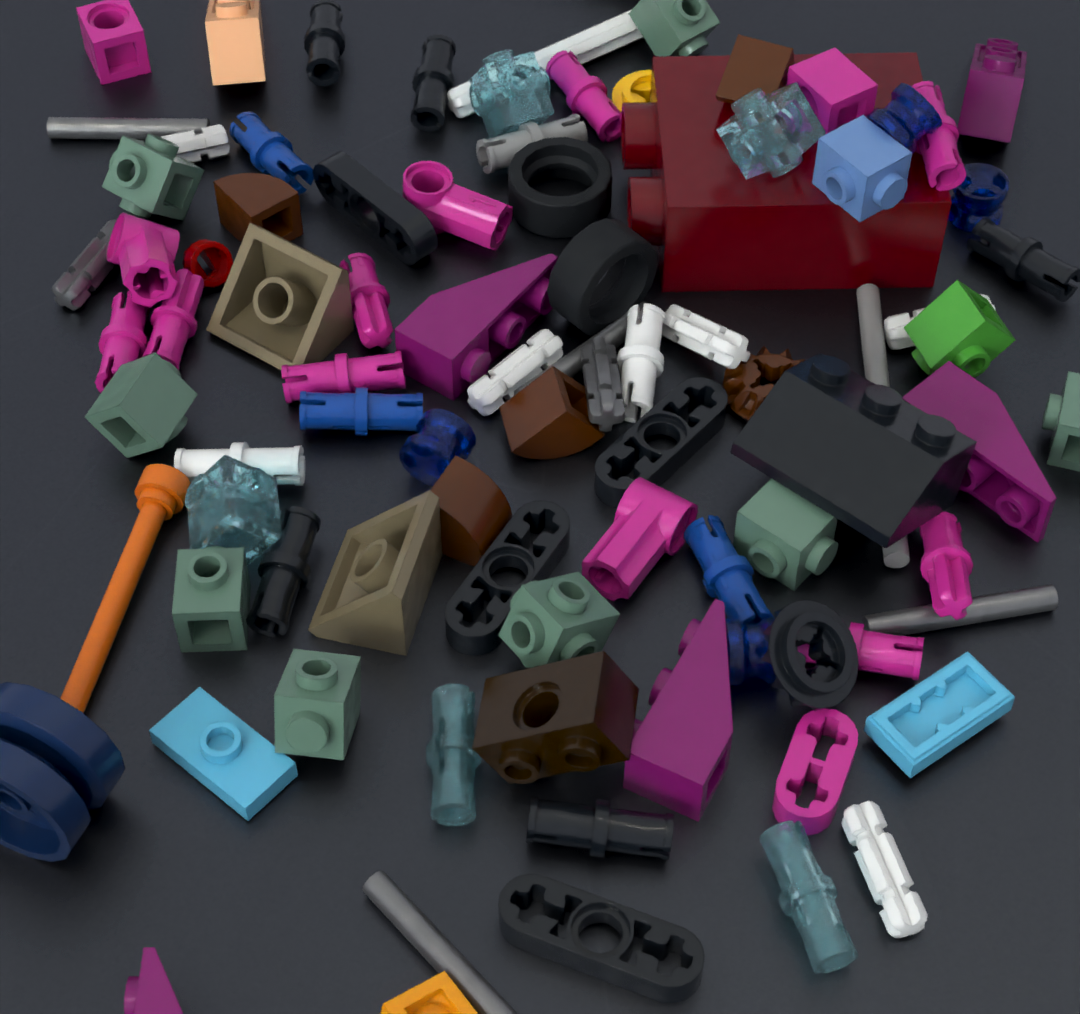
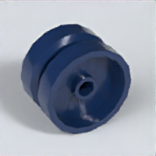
M11 682L0 684V844L30 858L49 862L65 860L91 821L88 810L102 807L126 769L121 752L105 731L83 712L57 696L30 685Z

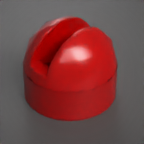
M204 239L192 243L184 251L182 265L184 269H189L192 274L200 275L203 278L204 286L216 287L227 280L233 265V258L228 248L223 244ZM199 254L209 268L213 270L208 275H206L197 261Z

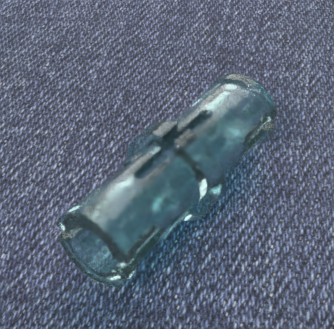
M446 684L433 691L432 740L426 745V764L432 769L433 774L431 818L433 820L438 819V824L445 826L466 825L476 818L474 777L475 769L481 763V756L472 749L475 736V692H469V687L461 684Z
M793 820L781 822L764 831L759 839L773 867L781 889L778 897L779 904L783 913L793 918L805 945L813 971L817 974L821 971L824 974L837 971L846 967L858 957V951L844 926L834 900L838 894L833 879L828 875H824L820 865H818L803 823L801 821L794 823Z

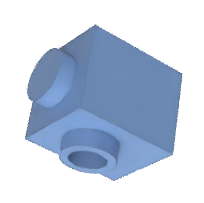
M861 115L818 138L812 184L822 191L830 201L839 205L858 222H862L883 209H891L904 198L908 187L907 178L912 152L867 117Z

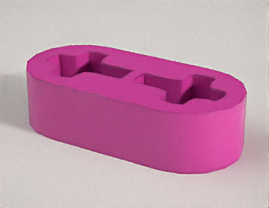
M825 708L818 711L812 710L803 715L797 724L775 786L772 810L778 823L793 834L804 836L819 834L829 827L838 808L858 744V731L855 723L838 710ZM822 735L835 739L825 761L814 758L816 744L821 740ZM806 781L817 784L815 798L810 803L809 808H802L795 804L796 798L801 795Z

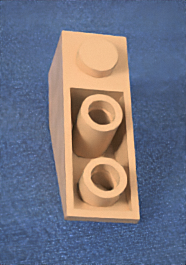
M209 0L205 28L213 86L266 81L261 0Z

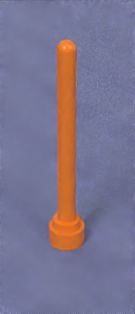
M150 464L146 466L135 488L136 505L140 512L60 698L83 713L88 705L163 521L171 519L173 514H177L183 509L190 492L191 482L188 477L172 466L165 464Z

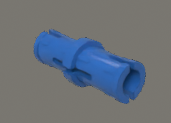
M243 112L239 114L237 118L247 127V130L244 132L232 121L229 132L231 138L250 154L251 163L263 174L285 181L299 195L304 193L307 189L296 179V176L299 175L311 185L314 180L311 166L303 162L293 152L292 144L285 136L277 131H271L256 113Z
M356 387L355 393L300 391V430H355V436H367L368 430L422 432L423 393H368V387Z
M708 516L707 521L712 528L711 532L705 524L704 518H698L686 528L684 539L691 547L704 572L703 577L705 579L702 580V584L706 592L712 598H717L724 602V612L738 639H749L750 635L745 627L746 624H748L754 638L761 636V632L773 623L774 616L767 608L753 583L752 575L754 574V569L745 556L738 555L724 529L722 520L718 516Z

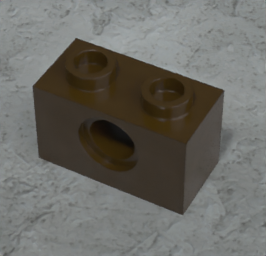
M605 651L486 678L472 749L509 784H528L535 782L539 778L573 771L588 772L595 770L599 766L628 761L630 759L639 688Z

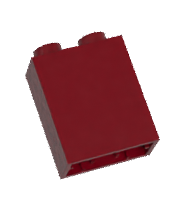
M917 52L842 53L878 84L872 122L912 152L907 178L908 187L904 198L891 209H883L862 222H858L843 208L830 201L822 191L812 184L817 143L783 113L784 104L780 111L773 116L720 102L716 99V93L730 55L652 57L650 102L622 103L621 153L623 170L650 169L651 177L628 178L627 224L629 228L646 239L652 246L658 247L662 292L858 289L864 284H874L878 288L933 287L952 201L949 190L938 191L936 190V185L933 188L930 187L923 157L914 150L910 137L913 123L906 107L904 96L912 85L923 81ZM794 54V62L796 64L818 54Z

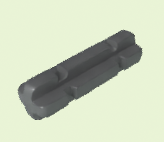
M115 219L108 221L97 234L98 237L93 238L68 267L67 270L71 274L68 271L64 272L52 286V291L56 296L54 300L61 307L66 306L71 310L80 309L90 297V292L95 291L116 264L107 261V249L113 227L116 223Z
M596 336L593 338V343L583 345L580 352L589 421L599 424V429L607 432L612 430L613 424L624 421L625 411L618 364H616L615 346L606 344L605 337Z

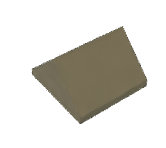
M249 223L206 331L281 370L282 365L293 366L321 362L354 331L348 271L256 224Z
M429 490L347 530L308 631L318 638L407 656L442 557L440 504L437 495Z

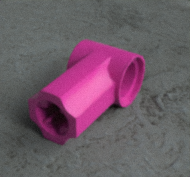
M419 161L405 169L402 197L426 215L433 225L436 235L446 231L494 251L499 248L505 240L506 232L512 221L513 206L454 184L452 172L448 167L439 162Z
M123 212L117 218L110 236L107 261L120 265L123 285L130 290L132 302L152 308L161 300L171 299L177 286L178 279L174 260L179 246V231Z
M642 477L635 479L629 485L618 504L614 523L582 561V575L603 597L613 602L618 598L629 599L664 553L673 556L683 547L686 542L684 532L697 519L698 506Z

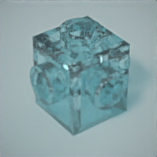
M508 49L489 55L483 59L484 66L469 80L471 83L469 89L471 105L478 116H482L489 138L518 131L521 124L530 121L540 125L555 113L549 97L551 92L549 77L545 69L538 65L534 51L515 56L513 50Z
M797 82L766 95L761 87L745 94L731 105L735 114L716 129L728 149L731 159L737 164L745 179L766 172H770L772 177L776 178L789 172L803 161L802 154L817 142L819 137L826 134Z
M225 454L204 474L196 476L186 490L185 506L188 509L190 549H203L209 546L224 548L244 547L248 566L282 537L276 477L267 474L259 468L247 465Z

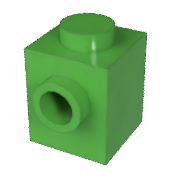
M958 280L904 327L917 347L912 352L914 360L929 376L946 362L950 361L975 378L981 375L989 367L990 362L1015 341V338L990 302Z

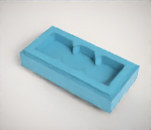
M967 651L868 716L864 732L909 778H912L1012 709L1015 696Z
M198 687L149 730L152 743L247 821L253 818L298 776L295 761L286 754L275 753V746L201 687Z

